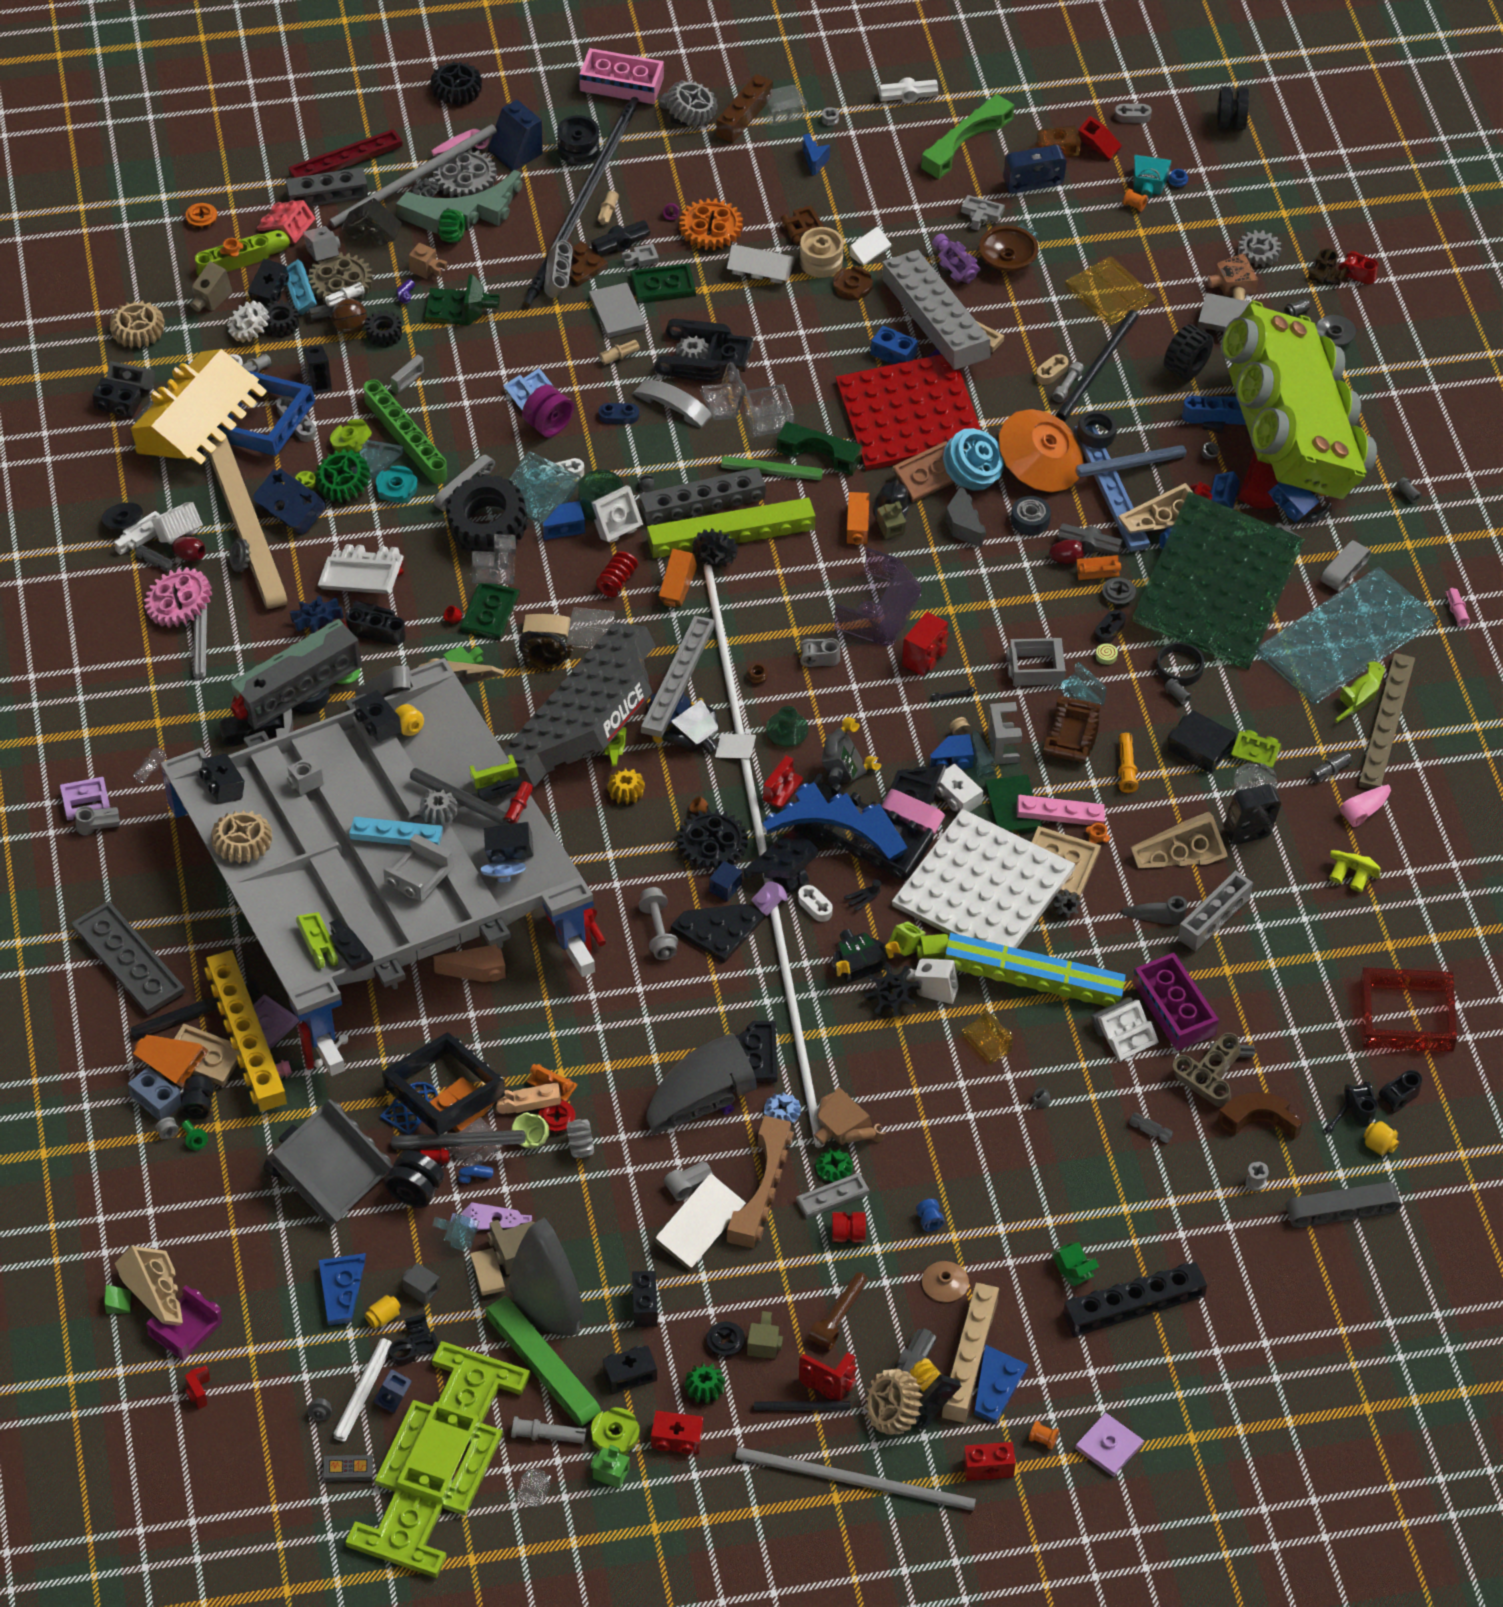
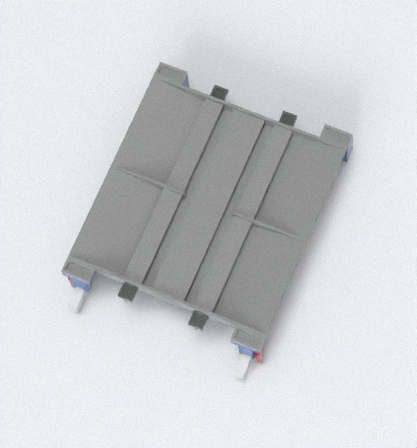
M445 658L410 670L411 689L384 697L394 711L403 704L413 705L423 714L424 725L420 732L414 736H406L399 732L379 743L373 736H369L362 722L359 723L354 716V711L356 710L355 700L365 696V693L345 701L346 707L349 710L347 712L269 740L265 731L244 738L247 749L228 755L245 781L243 798L217 803L214 796L210 795L207 785L199 776L202 758H207L202 748L161 762L167 802L175 818L186 814L191 818L289 995L290 1006L299 1021L304 1020L303 1023L298 1024L307 1070L314 1068L312 1048H316L331 1076L345 1071L344 1060L333 1042L336 1038L331 1009L342 1005L341 994L337 988L338 985L374 978L375 971L384 987L391 985L393 990L398 988L397 982L406 979L405 973L401 968L402 966L456 946L460 942L463 943L479 937V930L489 946L496 944L500 949L503 947L502 941L511 938L506 926L540 906H543L555 925L557 940L561 948L566 950L580 975L584 977L595 972V961L591 956V924L587 914L583 911L594 907L593 894L531 795L526 802L527 808L523 809L517 823H529L533 836L534 856L521 860H505L521 862L526 866V870L512 876L509 882H498L497 878L481 873V867L490 864L485 853L484 828L509 825V823L505 820L502 824H499L457 803L456 818H453L452 823L445 822L444 826H442L443 834L439 845L452 852L454 867L422 902L415 898H409L405 893L397 889L390 888L385 884L384 868L389 867L393 869L411 849V846L350 839L349 832L354 816L426 824L424 818H421L420 802L426 793L432 794L433 790L410 779V772L414 768H418L479 798L470 777L469 766L474 765L477 772L492 766L508 763L507 756ZM311 756L322 769L324 784L300 795L287 782V777L289 776L287 767ZM517 791L505 794L503 798L498 796L485 802L507 812L511 804L510 800L515 797ZM243 809L246 813L253 811L255 815L261 814L262 818L267 819L272 829L273 839L270 849L266 851L265 856H259L258 861L251 859L249 863L242 861L239 864L236 860L230 863L229 858L223 860L221 855H217L212 846L211 832L214 823L218 822L219 817L224 818L226 813L231 815L234 813V810L237 813H242ZM319 912L329 935L332 934L329 922L338 919L344 928L349 927L353 930L372 954L374 962L352 971L335 949L338 956V965L331 966L326 952L322 953L325 966L318 969L314 962V957L311 955L296 923V917L298 915Z

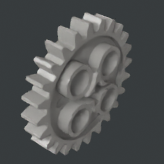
M471 148L468 152H463L437 167L433 172V178L439 184L438 190H443L444 195L450 193V198L454 195H457L458 198L485 191L489 187L494 186L497 176L495 163L492 162V158H486V153L480 155L479 150L472 153Z

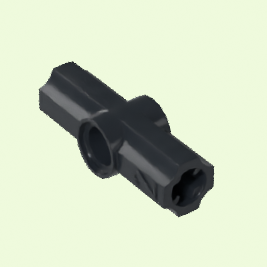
M645 220L624 228L621 225H616L609 230L608 234L591 240L590 246L599 256L615 249L625 251L631 247L633 242L650 236V229Z

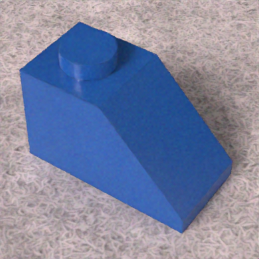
M580 501L559 504L543 523L544 540L585 533V518Z

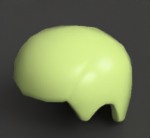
M526 1112L516 1117L512 1124V1130H524L526 1141L520 1145L525 1148L535 1149L541 1147L549 1136V1125L540 1115Z

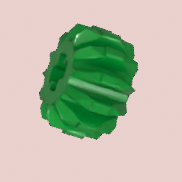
M448 209L441 213L438 228L442 241L450 243L461 241L465 231V217L462 211Z
M702 1362L701 1368L693 1365L692 1372H687L685 1389L688 1390L689 1398L695 1397L697 1403L705 1400V1403L708 1404L709 1399L717 1401L718 1395H723L725 1378L722 1376L721 1369L715 1370L713 1363L709 1367H705V1364Z

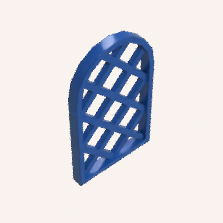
M426 1082L410 1084L414 1089L417 1086H423L424 1091L417 1092L420 1095L425 1094V1099L428 1102L432 1100L428 1099V1093H435V1096H438L437 1090L431 1084ZM395 1099L380 1115V1119L404 1134L411 1135L422 1121L418 1117L415 1121H408V1115L414 1114L407 1112V1108L402 1103H398V1099ZM395 1107H404V1112L396 1113ZM392 1109L393 1114H388V1112ZM405 1116L406 1122L397 1123L396 1117ZM394 1117V1122L389 1120L388 1118ZM415 1124L410 1130L409 1125Z

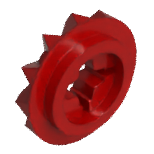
M561 1100L559 1105L544 1107L539 1111V1115L549 1125V1130L554 1131L556 1134L562 1130L566 1132L568 1122L576 1119L574 1108ZM556 1111H558L561 1117L558 1122L554 1119Z

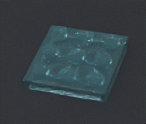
M529 451L509 480L520 489L525 501L528 518L543 525L559 504H565L581 483L582 478L580 475Z

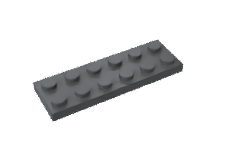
M110 901L72 922V928L147 1015L185 993V987Z

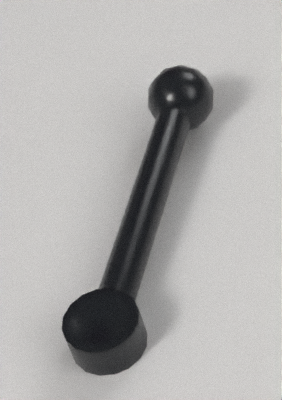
M969 687L967 690L944 694L935 692L932 694V700L937 702L940 698L963 694L974 695L976 690L974 687Z
M1347 1099L1344 1102V1107L1333 1121L1325 1126L1327 1133L1333 1132L1335 1124L1346 1110L1350 1108Z

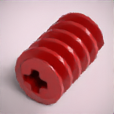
M616 552L609 561V564L606 565L605 569L596 579L598 589L608 597H616L618 592L622 590V586L630 579V575L639 566L637 559L629 553Z

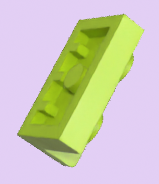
M1251 730L1239 731L1231 756L1273 770L1278 753L1282 747L1281 743H1278V740L1273 737L1266 736L1265 739L1259 737L1258 733Z

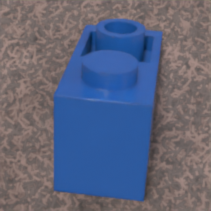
M1279 482L1268 491L1273 501L1278 503L1286 515L1295 523L1319 502L1310 490Z
M970 734L948 736L930 755L929 768L937 767L938 764H945L946 769L953 764H956L961 770L973 768L974 753Z

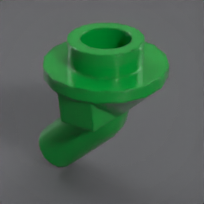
M189 1120L184 1121L181 1126L187 1133L185 1137L187 1147L191 1150L204 1148L208 1142L207 1133L201 1128H194Z

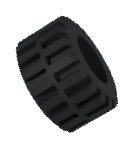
M1192 324L1184 326L1174 336L1166 350L1164 357L1165 368L1185 380L1192 379L1207 363L1213 349V337Z

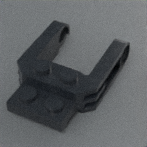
M671 319L668 321L665 330L666 335L674 340L687 339L688 335L691 338L697 336L698 339H704L705 343L710 344L706 359L674 355L673 357L659 356L656 358L654 370L663 376L716 381L726 376L727 370L745 372L754 344L753 337L733 335L731 329L726 324ZM672 327H677L681 331H675ZM660 363H665L669 365V367H664Z

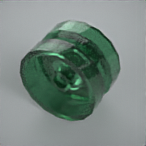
M594 470L586 473L580 479L578 496L583 515L586 519L593 522L597 519L592 502L623 487V481L616 473L609 470Z

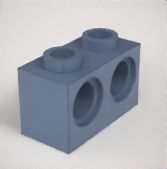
M149 1067L128 1083L130 1096L159 1121L170 1116L181 1106L180 1090L174 1084L170 1085L166 1082L160 1072H154Z

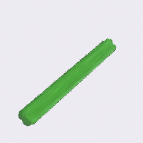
M723 456L721 460V467L725 469L744 471L759 468L760 473L819 481L823 475V469L728 456Z

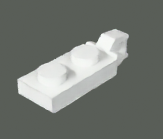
M154 511L135 525L123 530L120 539L114 542L115 551L121 555L128 552L129 549L133 550L157 536L158 534L154 529L151 519L160 514Z

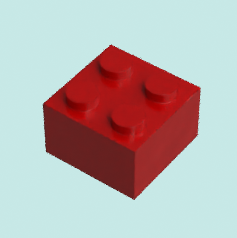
M926 611L904 637L902 666L921 676H924L928 670L931 671L935 667L940 656L943 657L947 652L948 622Z

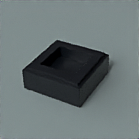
M1204 421L1202 429L1222 434L1226 421Z

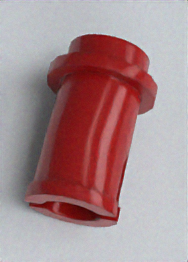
M444 1147L441 1150H421L420 1152L433 1159L437 1164H442V1166L450 1162L449 1149L445 1150Z

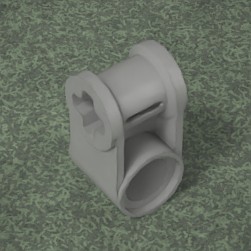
M834 638L805 639L800 642V650L802 651L800 663L803 666H835L840 662V643Z

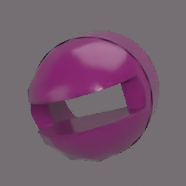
M674 203L666 204L663 209L664 217L668 220L676 219L679 214L678 206ZM669 207H673L674 215H670Z

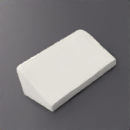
M876 227L850 246V256L864 266L890 248L891 243L881 229Z

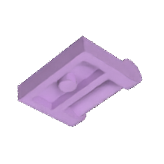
M104 777L60 785L67 821L74 820L73 817H75V812L78 808L72 809L71 806L102 800V803L89 805L88 807H91L93 810L110 808Z

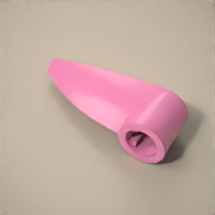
M471 129L449 139L431 150L433 156L442 154L480 130ZM489 137L471 148H485L489 143Z
M1388 784L1352 797L1340 806L1339 811L1352 827H1357L1385 803L1391 788Z

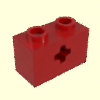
M655 1410L651 1433V1448H656L660 1451H680L683 1454H699L703 1433V1417Z
M1013 1442L965 1445L963 1465L966 1481L1014 1478L1016 1461Z

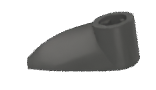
M1173 896L1168 900V903H1146L1123 908L1122 915L1150 922L1178 925L1185 920L1188 904L1185 898Z

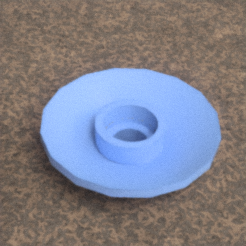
M515 861L495 862L481 867L482 874L497 878L498 882H509L512 876L526 870L525 864Z

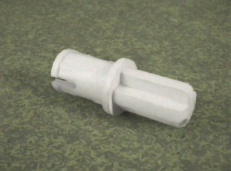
M358 282L347 288L342 287L340 291L326 296L325 301L328 307H333L343 299H353L365 294L363 285L361 286V283Z

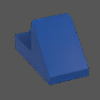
M811 134L803 135L802 150L813 176L829 160L830 145L817 147V143L812 140Z

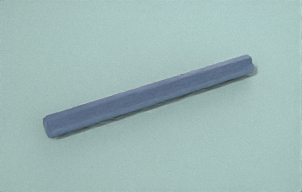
M1183 445L1081 464L1076 466L1075 473H1077L1078 477H1084L1185 457L1186 449Z

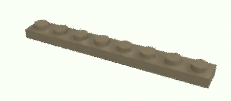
M1394 653L1359 787L1372 790L1382 785L1415 657Z

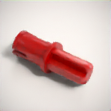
M525 781L522 782L515 797L511 798L510 807L503 818L507 820V823L516 824L523 809L527 808L526 802L533 790L532 784Z

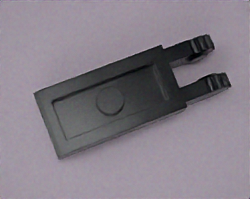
M939 1375L922 1393L923 1396L920 1398V1403L923 1406L918 1407L921 1415L915 1417L918 1429L925 1430L930 1425L932 1417L962 1387L959 1380Z

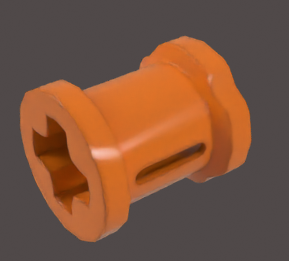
M1129 188L1123 198V205L1133 206L1142 212L1147 204L1148 196L1134 193Z
M1036 1420L1031 1429L1029 1441H1038L1047 1445L1048 1449H1052L1057 1441L1059 1429L1055 1428L1053 1430L1041 1425L1040 1421Z

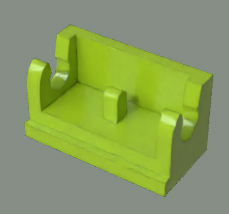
M512 754L507 755L508 763L492 766L477 772L474 765L469 766L470 777L476 793H478V788L495 784L498 780L502 782L519 776Z

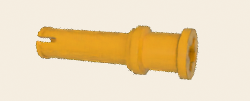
M1122 733L1118 737L1121 766L1118 769V775L1121 777L1119 789L1124 793H1132L1139 787L1136 780L1138 771L1134 765L1133 738L1130 733Z

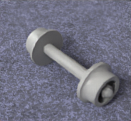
M651 887L641 892L639 909L644 913H651L657 936L649 942L650 951L654 953L657 959L666 960L676 955L678 938L673 934H665L660 911L667 906L668 899L663 895L661 889Z

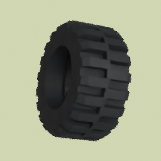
M483 474L484 477H478L477 475L472 477L470 481H463L461 487L457 486L453 490V495H450L447 500L446 518L452 538L460 548H466V552L471 554L477 552V555L485 556V554L492 556L500 551L501 553L508 551V547H514L517 544V539H522L528 525V514L523 495L517 485H514L507 478L503 480L502 476L495 475L491 477L490 474ZM494 506L505 510L500 518L491 523L478 524L469 520L477 510L484 507Z

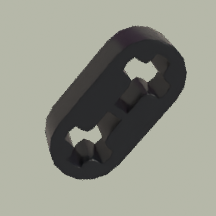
M1120 610L1110 611L1096 627V641L1101 644L1111 643L1124 628L1126 615Z

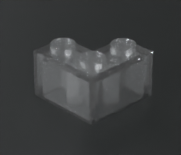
M494 534L493 552L472 551V583L514 584L515 535Z

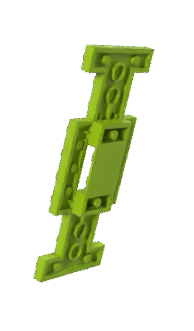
M441 1341L432 1359L433 1366L452 1372L439 1401L434 1402L433 1406L415 1400L412 1401L375 1479V1485L395 1492L381 1524L376 1529L355 1521L345 1542L346 1547L435 1578L438 1577L447 1556L445 1552L428 1547L426 1544L441 1511L444 1508L466 1516L503 1436V1430L483 1424L499 1388L522 1395L530 1377L529 1370ZM468 1442H470L471 1444H470V1446H469V1448H468V1450H467V1452H466V1454H465V1457H464V1459H463V1461H462V1463H461V1465H460V1467H459V1469H458V1472H457V1474H456V1476H455V1478H454V1480H453V1482H452V1477H453V1475H454V1473H455V1470H456V1468H457V1466H458V1464H459V1462H460V1460H461V1457H462V1455H463V1453H464V1451H465V1449H466V1447H467V1445H468Z

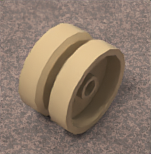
M827 227L812 228L805 232L800 242V265L802 270L811 276L820 278L836 274L843 264L844 241L842 236L837 231Z

